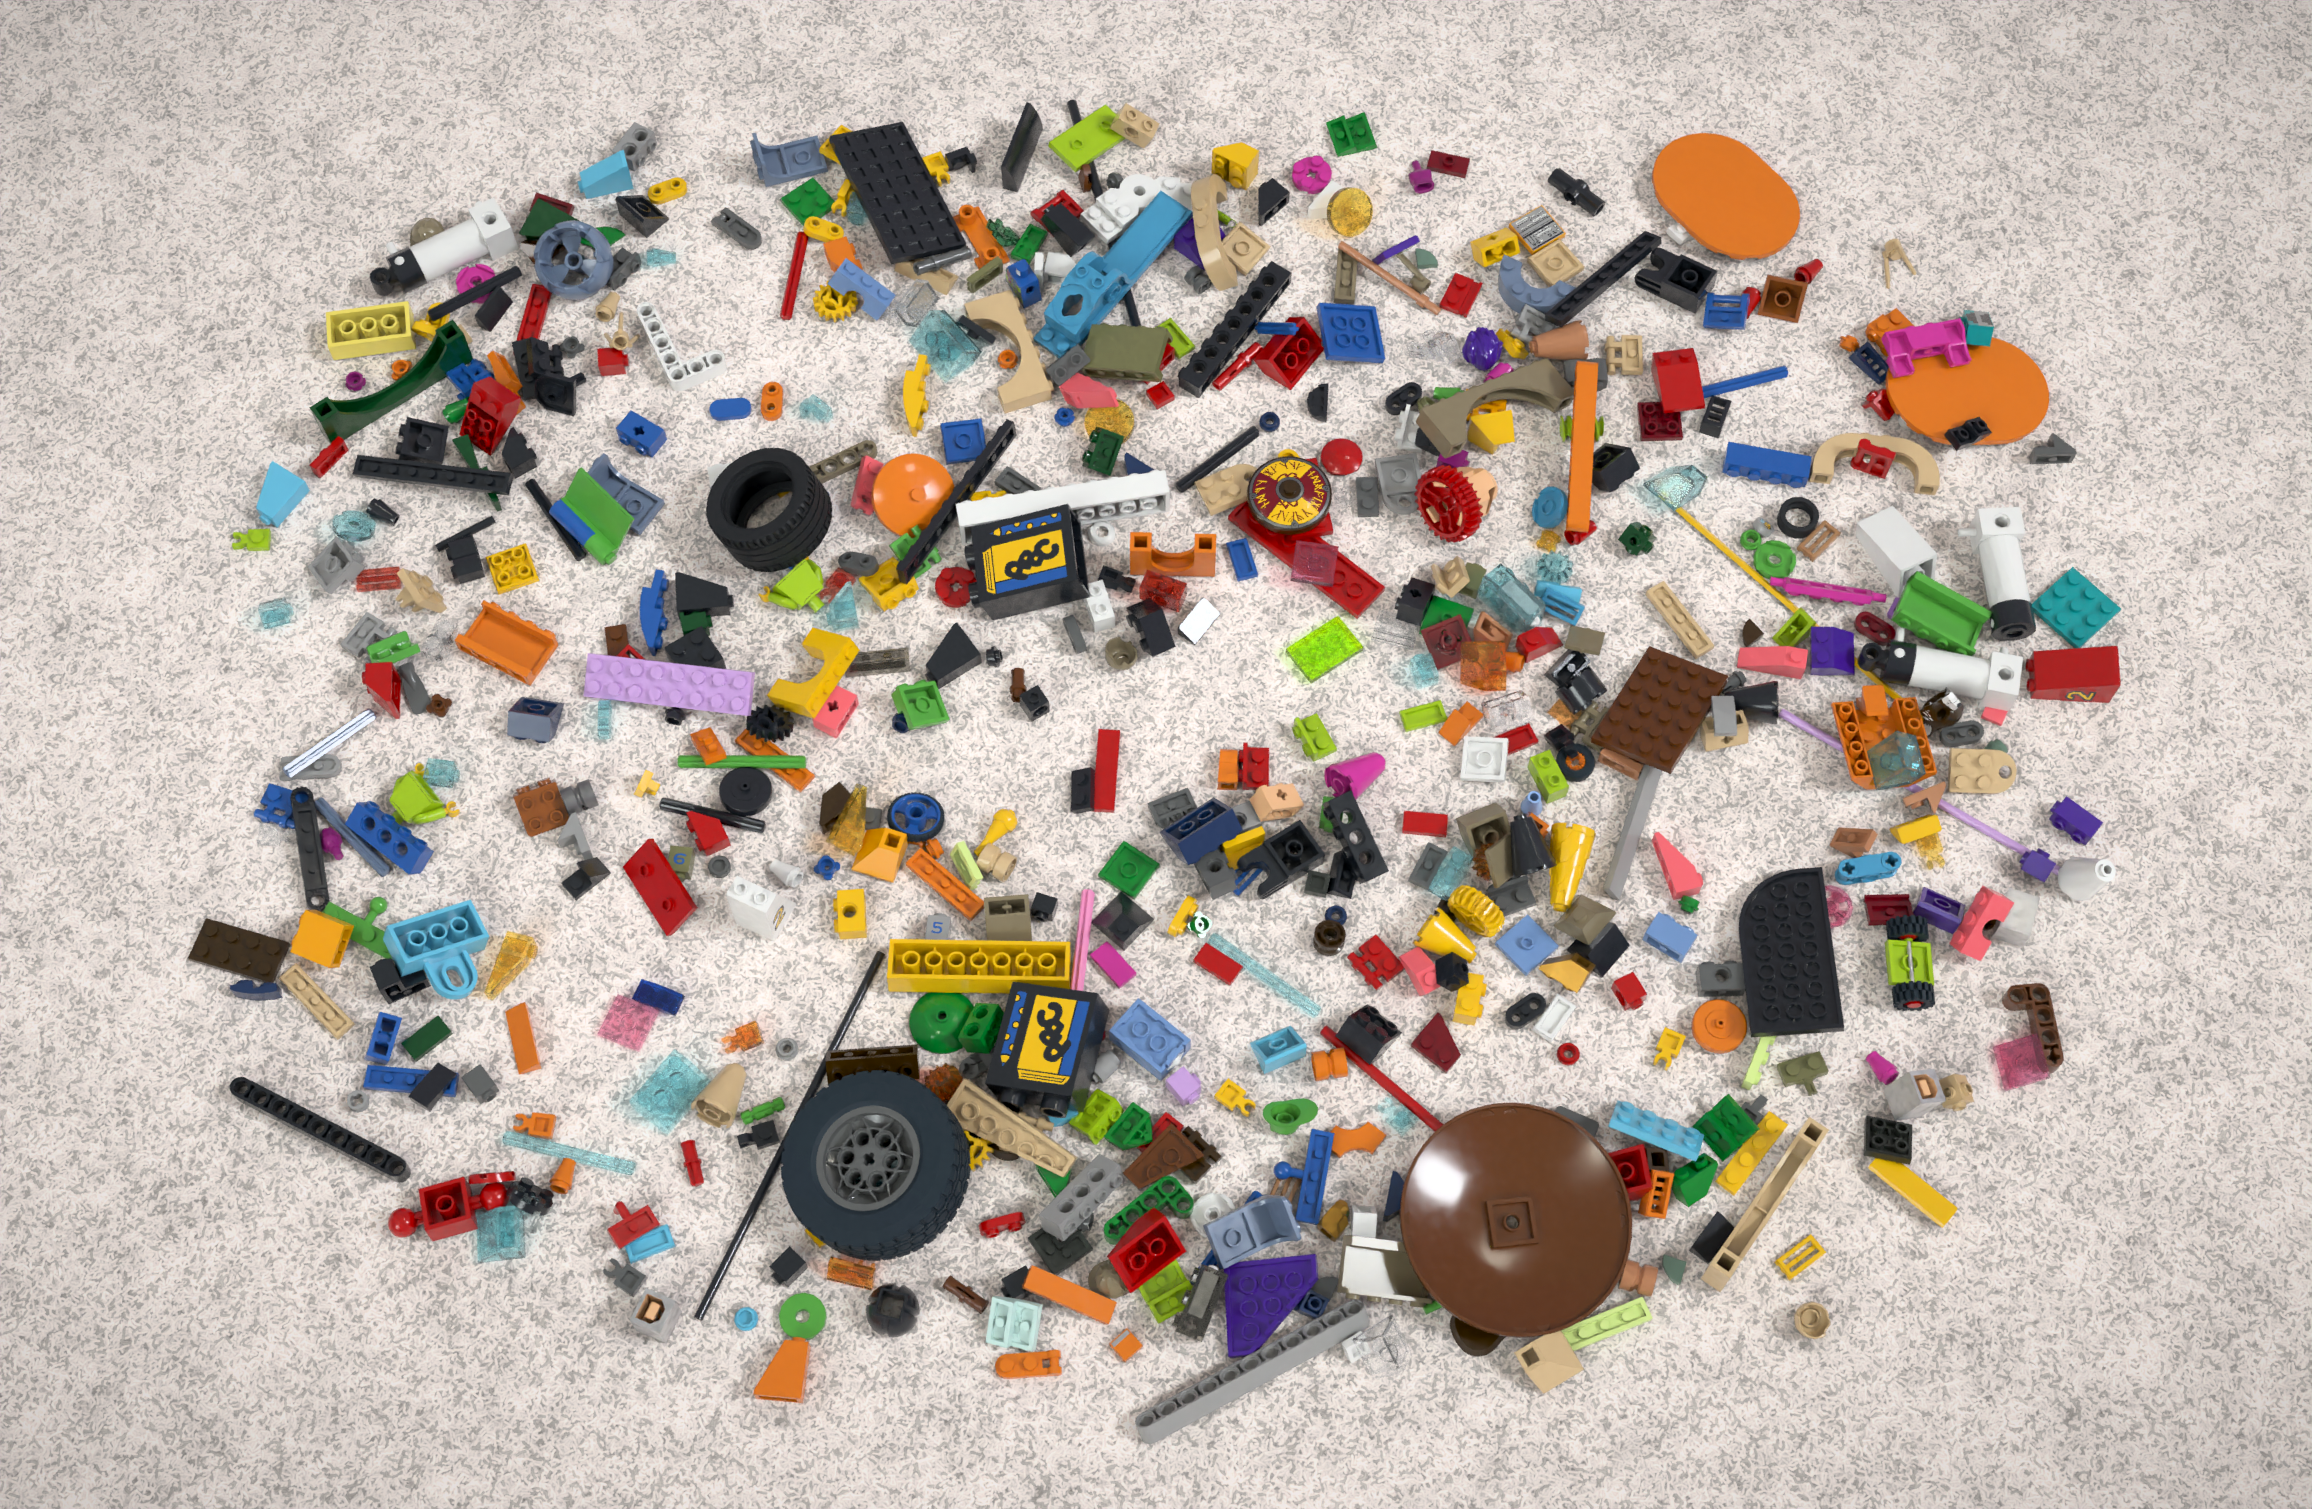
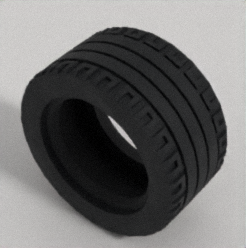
M763 448L739 457L729 464L717 477L707 498L706 517L713 533L740 564L748 569H753V571L775 572L785 570L800 563L810 556L821 544L831 523L832 502L823 484L799 455L783 448ZM792 492L789 504L778 517L761 527L747 528L750 516L762 502L778 493Z

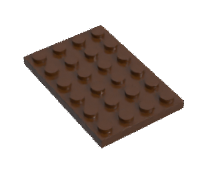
M1649 646L1592 735L1591 743L1671 774L1710 712L1711 696H1719L1728 682V675Z

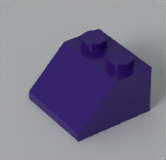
M1192 218L1174 236V249L1205 270L1198 251L1194 220ZM1220 228V236L1222 241L1226 237V235Z
M1811 627L1810 675H1855L1854 633L1836 627Z

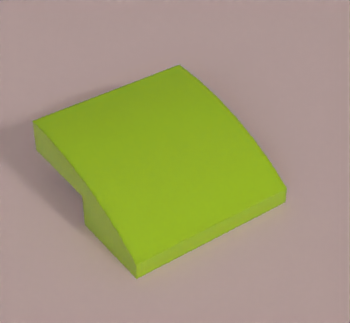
M1174 1260L1138 1288L1158 1324L1188 1308L1195 1293L1177 1260ZM1186 1291H1190L1186 1304H1183Z

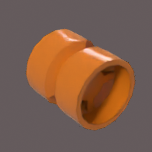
M1343 1047L1330 1049L1329 1053H1326L1324 1050L1311 1052L1315 1081L1328 1080L1331 1075L1334 1078L1348 1077L1347 1060Z

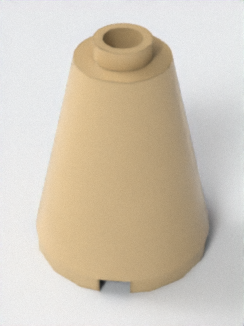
M738 1063L727 1064L694 1098L691 1103V1109L694 1110L695 1108L698 1111L697 1116L701 1120L718 1128L721 1125H727L726 1128L732 1126L747 1076L743 1066Z

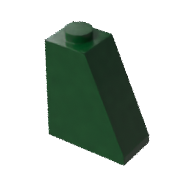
M538 198L519 234L526 239L539 240L542 234L553 228L555 224L569 220H580Z

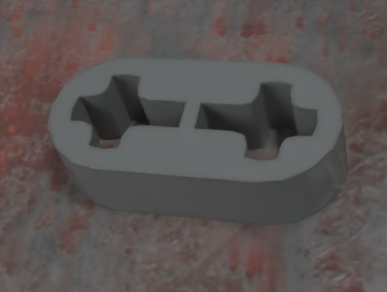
M1074 615L1064 617L1062 619L1075 653L1079 654L1087 651L1084 638Z

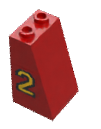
M2118 646L2033 651L2030 658L2026 660L2025 669L2026 672H2029L2026 687L2027 691H2030L2031 699L2109 703L2121 686Z

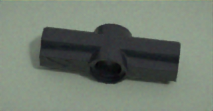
M1556 168L1548 178V183L1563 193L1566 201H1571V204L1574 206L1579 205L1593 217L1597 216L1604 208L1606 202L1591 192L1584 180H1575L1560 168Z

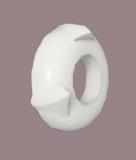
M1108 520L1096 522L1088 529L1090 541L1097 546H1107L1115 539V529ZM1104 528L1108 531V534L1105 537H1099L1096 531Z

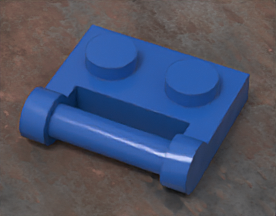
M1708 292L1703 327L1745 330L1750 294H1742V296L1715 295L1713 292ZM1715 303L1741 304L1740 307L1714 306Z

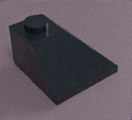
M1120 892L1091 923L1125 951L1153 922L1154 918L1123 892Z

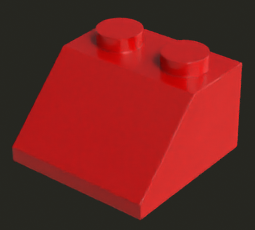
M365 663V672H362V683L367 686L368 694H371L374 701L395 719H400L401 679L393 663Z

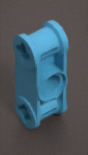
M1886 852L1845 859L1840 862L1838 869L1835 871V879L1839 884L1851 885L1890 878L1897 873L1898 868L1901 866V857L1895 852Z

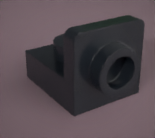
M967 146L945 154L949 171L959 170L964 165H967L971 173L975 172L977 159L974 153H970Z

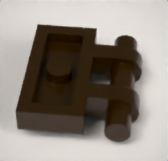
M1187 1126L1183 1133L1193 1145L1196 1144L1203 1151L1204 1157L1180 1169V1171L1196 1185L1211 1169V1165L1207 1160L1211 1158L1215 1163H1218L1222 1156L1217 1152V1148L1213 1144L1209 1145L1202 1138L1200 1132L1194 1131L1190 1126Z

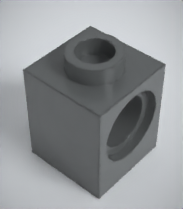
M481 1064L461 1077L480 1104L492 1101L496 1097V1093L500 1091Z

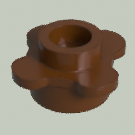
M435 694L432 696L431 703L426 706V710L428 713L433 712L438 717H444L452 705V701L450 698L445 699L440 694Z

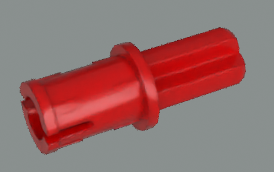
M695 1140L684 1141L681 1143L685 1159L683 1165L687 1168L691 1186L697 1187L704 1183L700 1166L702 1160L698 1158Z

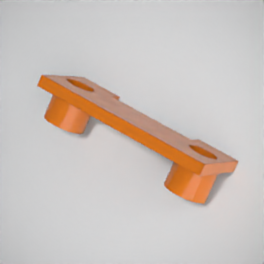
M967 204L961 206L959 214L953 216V219L960 232L965 231L979 257L974 258L978 269L997 256L1002 260L1003 264L1010 262L1008 255L979 206L973 207Z

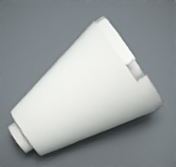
M2073 857L2066 860L2062 868L2059 869L2058 883L2063 893H2067L2070 899L2084 901L2092 898L2115 877L2116 870L2113 863L2106 859Z

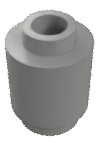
M1107 1050L1105 1053L1101 1052L1098 1055L1092 1078L1094 1083L1100 1082L1103 1084L1118 1069L1120 1060L1110 1050Z

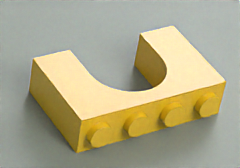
M812 627L801 645L810 656L824 660L822 669L815 677L803 683H793L778 678L767 696L779 709L783 707L786 711L814 719L860 650L850 637Z

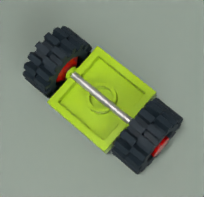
M1903 915V917L1896 916L1891 918L1890 921L1887 920L1886 922L1887 941L1885 942L1888 985H1895L1892 987L1893 1006L1897 1010L1902 1009V1011H1922V1009H1929L1928 1007L1932 1008L1935 1005L1931 944L1924 943L1929 939L1927 920L1919 915L1916 917L1915 915Z

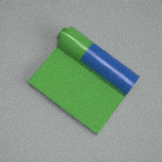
M582 467L578 469L565 497L554 503L549 510V514L601 565H610L616 560V554L634 521V518Z

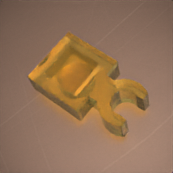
M1938 833L1915 840L1920 856H1927L1928 858L1926 866L1929 870H1932L1934 867L1932 861H1937L1940 868L1944 867V858L1938 854L1943 852Z

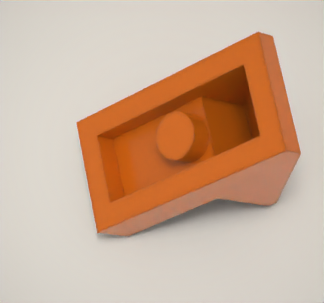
M1862 686V697L1856 698V707L1866 716L1888 715L1884 686Z
M1467 701L1458 711L1456 709L1452 711L1438 733L1452 745L1456 746L1483 718L1484 714Z

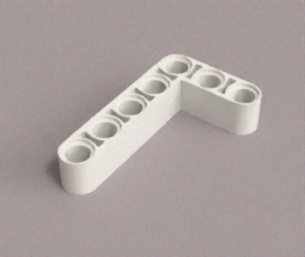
M642 302L638 305L636 311L639 322L673 390H686L726 372L725 357L719 350H712L682 362L654 305L650 302Z

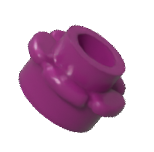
M350 372L346 376L347 383L345 385L349 390L359 391L362 389V386H365L366 379L359 372Z

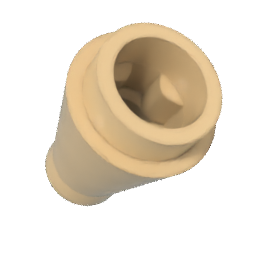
M609 292L608 296L596 307L595 315L603 322H609L614 319L620 300L619 294Z

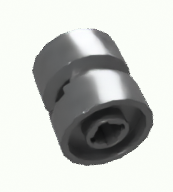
M589 779L577 783L576 788L569 786L559 790L569 816L575 812L576 814L582 812L583 807L588 810L599 805Z

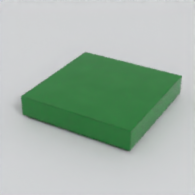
M1123 841L1099 872L1098 877L1135 900L1160 867V863Z

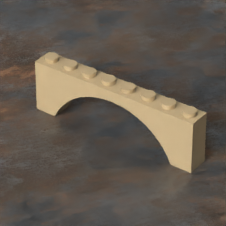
M1811 1117L1807 1119L1753 1202L1708 1266L1701 1280L1719 1292L1723 1290L1829 1129Z

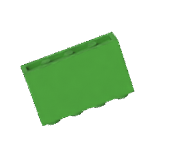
M1916 571L1907 580L1891 621L1897 623L1902 628L1912 631L1918 637L1934 643L1940 649L1973 656L1976 652L1974 646L1982 626L1990 619L1992 612Z

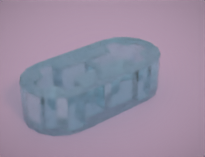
M599 700L598 737L599 739H611V700Z

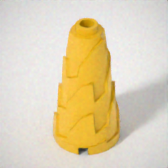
M1554 823L1551 826L1550 851L1557 865L1549 868L1550 905L1553 906L1555 911L1566 912L1567 909L1571 908L1580 879L1583 877L1586 862L1589 859L1596 836L1595 831L1586 826L1572 824V827H1566L1567 823Z

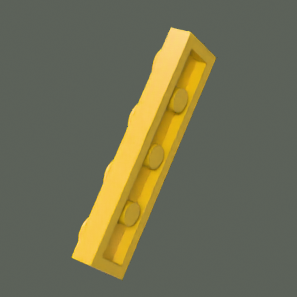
M1769 1111L1759 1123L1758 1127L1760 1129L1743 1144L1715 1182L1735 1196L1788 1124Z

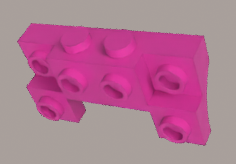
M1961 318L1938 323L1929 322L1921 326H1909L1905 329L1885 332L1881 339L1889 356L1886 362L1893 378L1912 375L1915 369L1911 360L1944 354L1950 367L1966 365L1972 360L1968 352L1965 327Z

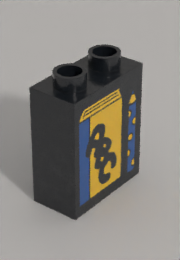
M1069 504L971 527L972 544L964 547V553L969 569L976 571L977 582L969 583V596L974 608L982 607L992 620L1090 597L1081 522Z
M1012 982L985 1082L997 1097V1101L1015 1112L1023 1111L1025 1104L1040 1106V1112L1055 1118H1065L1068 1110L1084 1112L1110 1011L1098 993Z

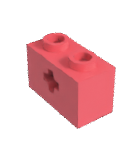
M836 685L816 717L812 718L814 727L837 738L859 705L857 695Z

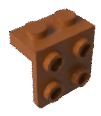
M550 777L537 781L538 785L530 788L529 785L517 788V793L513 794L526 832L530 837L566 825L569 819L555 779L550 780Z

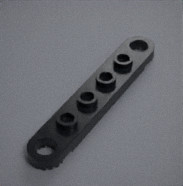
M300 786L292 791L290 802L306 905L309 910L323 912L330 898L314 797L310 789ZM298 794H305L308 800L300 803L296 801L295 797ZM320 896L325 902L323 905L316 906L312 904V898Z

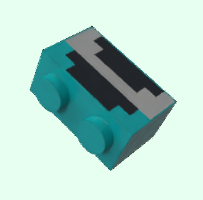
M1963 310L1962 317L1959 316V318H1961L1965 327L1966 344L1990 346L1994 326L1989 312Z

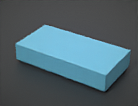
M668 1224L653 1229L625 1246L631 1264L676 1247Z

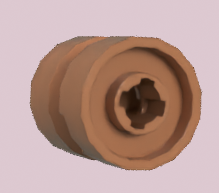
M1627 1259L1626 1266L1619 1280L1618 1289L1629 1292L1636 1289L1638 1294L1651 1297L1656 1283L1658 1267L1647 1264L1641 1267L1638 1262Z

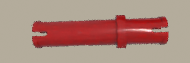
M1254 342L1244 353L1238 354L1237 359L1212 382V385L1218 391H1221L1245 367L1252 365V361L1263 349L1258 342Z

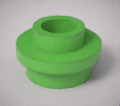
M1747 530L1740 537L1742 547L1747 550H1756L1762 542L1761 536L1756 530ZM1747 539H1753L1754 543L1747 541Z

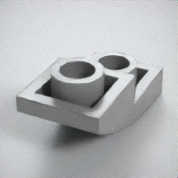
M1711 696L1714 736H1736L1737 721L1734 696Z

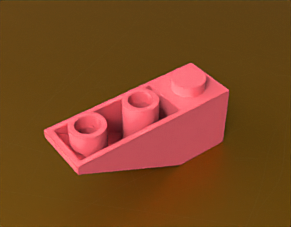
M1076 373L1059 386L1065 401L1076 408L1119 406L1116 399L1117 394L1113 388L1104 386L1101 382H1096L1080 373Z

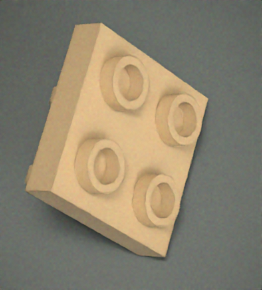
M404 568L397 572V575L405 585L396 597L398 602L403 600L400 607L405 608L415 604L412 608L413 612L427 608L442 613L447 609L443 603V596L438 591H435L432 586L433 581L427 575L423 576L414 570L410 571Z

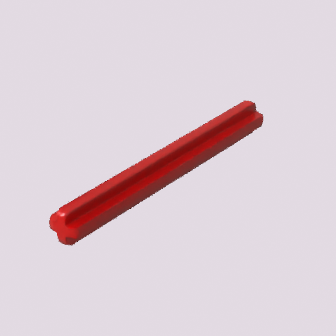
M799 231L796 236L780 311V317L783 320H790L793 314L809 238L804 231Z

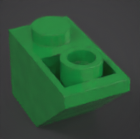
M1703 1153L1698 1156L1696 1162L1692 1160L1683 1167L1678 1168L1674 1172L1672 1191L1675 1198L1687 1207H1690L1705 1197L1717 1170V1161Z

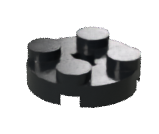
M522 1177L520 1181L512 1182L506 1192L507 1196L510 1195L512 1197L510 1202L515 1207L529 1214L538 1211L541 1212L539 1216L547 1215L553 1205L552 1198L554 1194L548 1189H542L534 1185V1182L526 1177Z

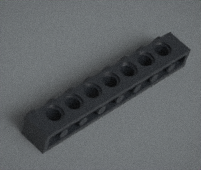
M1273 261L1267 267L1264 266L1261 269L1256 281H1251L1247 292L1239 296L1235 307L1227 311L1223 322L1215 326L1211 337L1203 341L1199 352H1195L1191 356L1187 367H1183L1179 371V387L1197 398L1201 397L1252 333L1258 322L1263 319L1291 284L1292 272Z

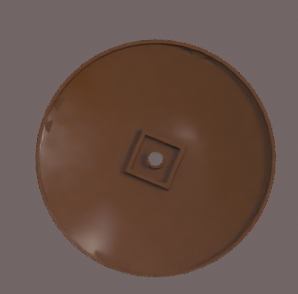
M1495 1103L1477 1107L1457 1115L1442 1125L1422 1145L1411 1163L1403 1184L1400 1199V1228L1404 1248L1416 1276L1428 1293L1446 1311L1464 1323L1487 1333L1525 1338L1543 1336L1564 1330L1586 1318L1606 1300L1618 1283L1630 1253L1632 1213L1628 1192L1619 1170L1607 1151L1588 1131L1573 1120L1544 1107L1524 1103ZM1512 1216L1516 1218L1518 1222L1517 1228L1512 1229L1507 1226V1217Z

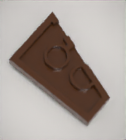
M1171 1123L1123 1172V1175L1138 1190H1141L1162 1177L1168 1176L1203 1158L1204 1155Z

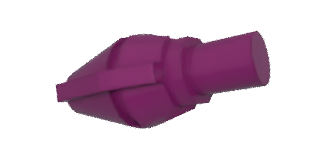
M331 827L324 828L320 833L322 849L326 853L330 852V854H333L336 860H341L344 857L341 852V844L343 843L341 835Z

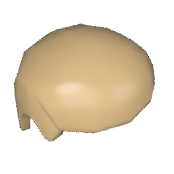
M1811 1301L1800 1305L1794 1315L1796 1329L1801 1335L1810 1339L1826 1336L1825 1333L1831 1325L1828 1311L1822 1304Z

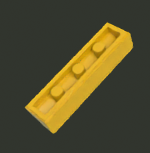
M1875 1158L1868 1166L1869 1170L1941 1228L1947 1224L1958 1210L1955 1205L1903 1163Z

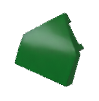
M1132 1102L1104 1135L1105 1140L1122 1151L1153 1142L1150 1113Z

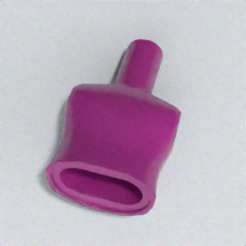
M1413 161L1411 165L1414 171L1409 173L1408 176L1414 191L1419 194L1430 192L1434 189L1431 170L1422 169L1419 161Z

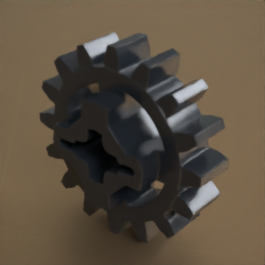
M764 705V708L756 706V711L751 710V716H747L746 730H750L751 736L756 735L757 740L764 738V742L772 740L773 743H776V739L784 741V736L790 737V733L793 732L794 718L790 717V712H784L783 707L776 709V705L772 707Z

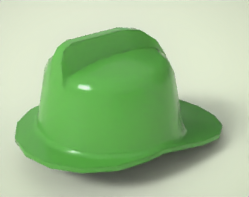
M1305 1098L1271 1102L1263 1109V1117L1270 1124V1130L1281 1135H1289L1296 1132L1300 1125L1312 1121L1318 1114L1316 1103Z

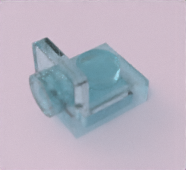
M814 394L803 400L799 407L803 419L811 412L817 419H824L827 423L833 418L832 408Z

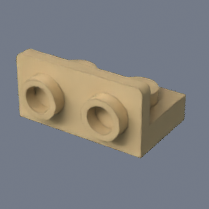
M1459 556L1448 561L1443 570L1435 563L1431 565L1432 577L1436 582L1435 587L1443 595L1446 593L1453 598L1470 582L1464 561Z

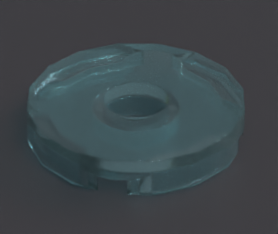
M344 511L342 515H335L332 520L333 532L344 540L361 542L370 539L375 533V521L369 519L368 515L363 512Z

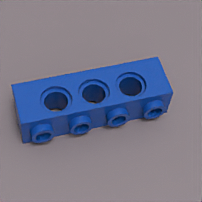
M372 801L357 802L345 825L409 875L420 874L434 852L428 847V844L424 840L411 834L412 831L407 827L400 826L395 822L396 819L393 816L382 812L378 804Z

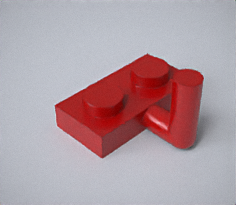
M618 1201L614 1206L613 1212L616 1215L620 1214L623 1220L608 1228L607 1232L618 1250L657 1228L660 1223L648 1205L630 1214L622 1201Z

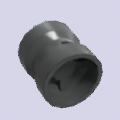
M1198 265L1192 267L1184 277V280L1189 285L1194 286L1193 288L1198 294H1202L1212 285L1209 276L1205 275L1204 270Z

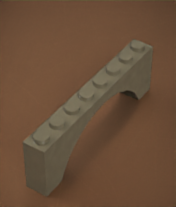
M1547 358L1540 361L1535 360L1530 365L1520 366L1510 373H1503L1500 377L1493 380L1489 379L1484 384L1474 385L1462 393L1457 392L1452 397L1442 398L1435 404L1425 405L1420 409L1416 423L1446 459L1462 451L1468 440L1466 433L1467 416L1478 406L1495 400L1516 399L1540 405L1555 413L1570 406L1574 398V390Z

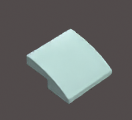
M993 1296L986 1343L1004 1348L1012 1346L1030 1352L1035 1351L1043 1304L1009 1297Z

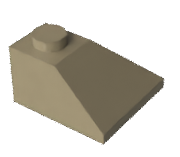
M1581 894L1571 905V908L1567 909L1554 924V927L1589 945L1616 915V912Z

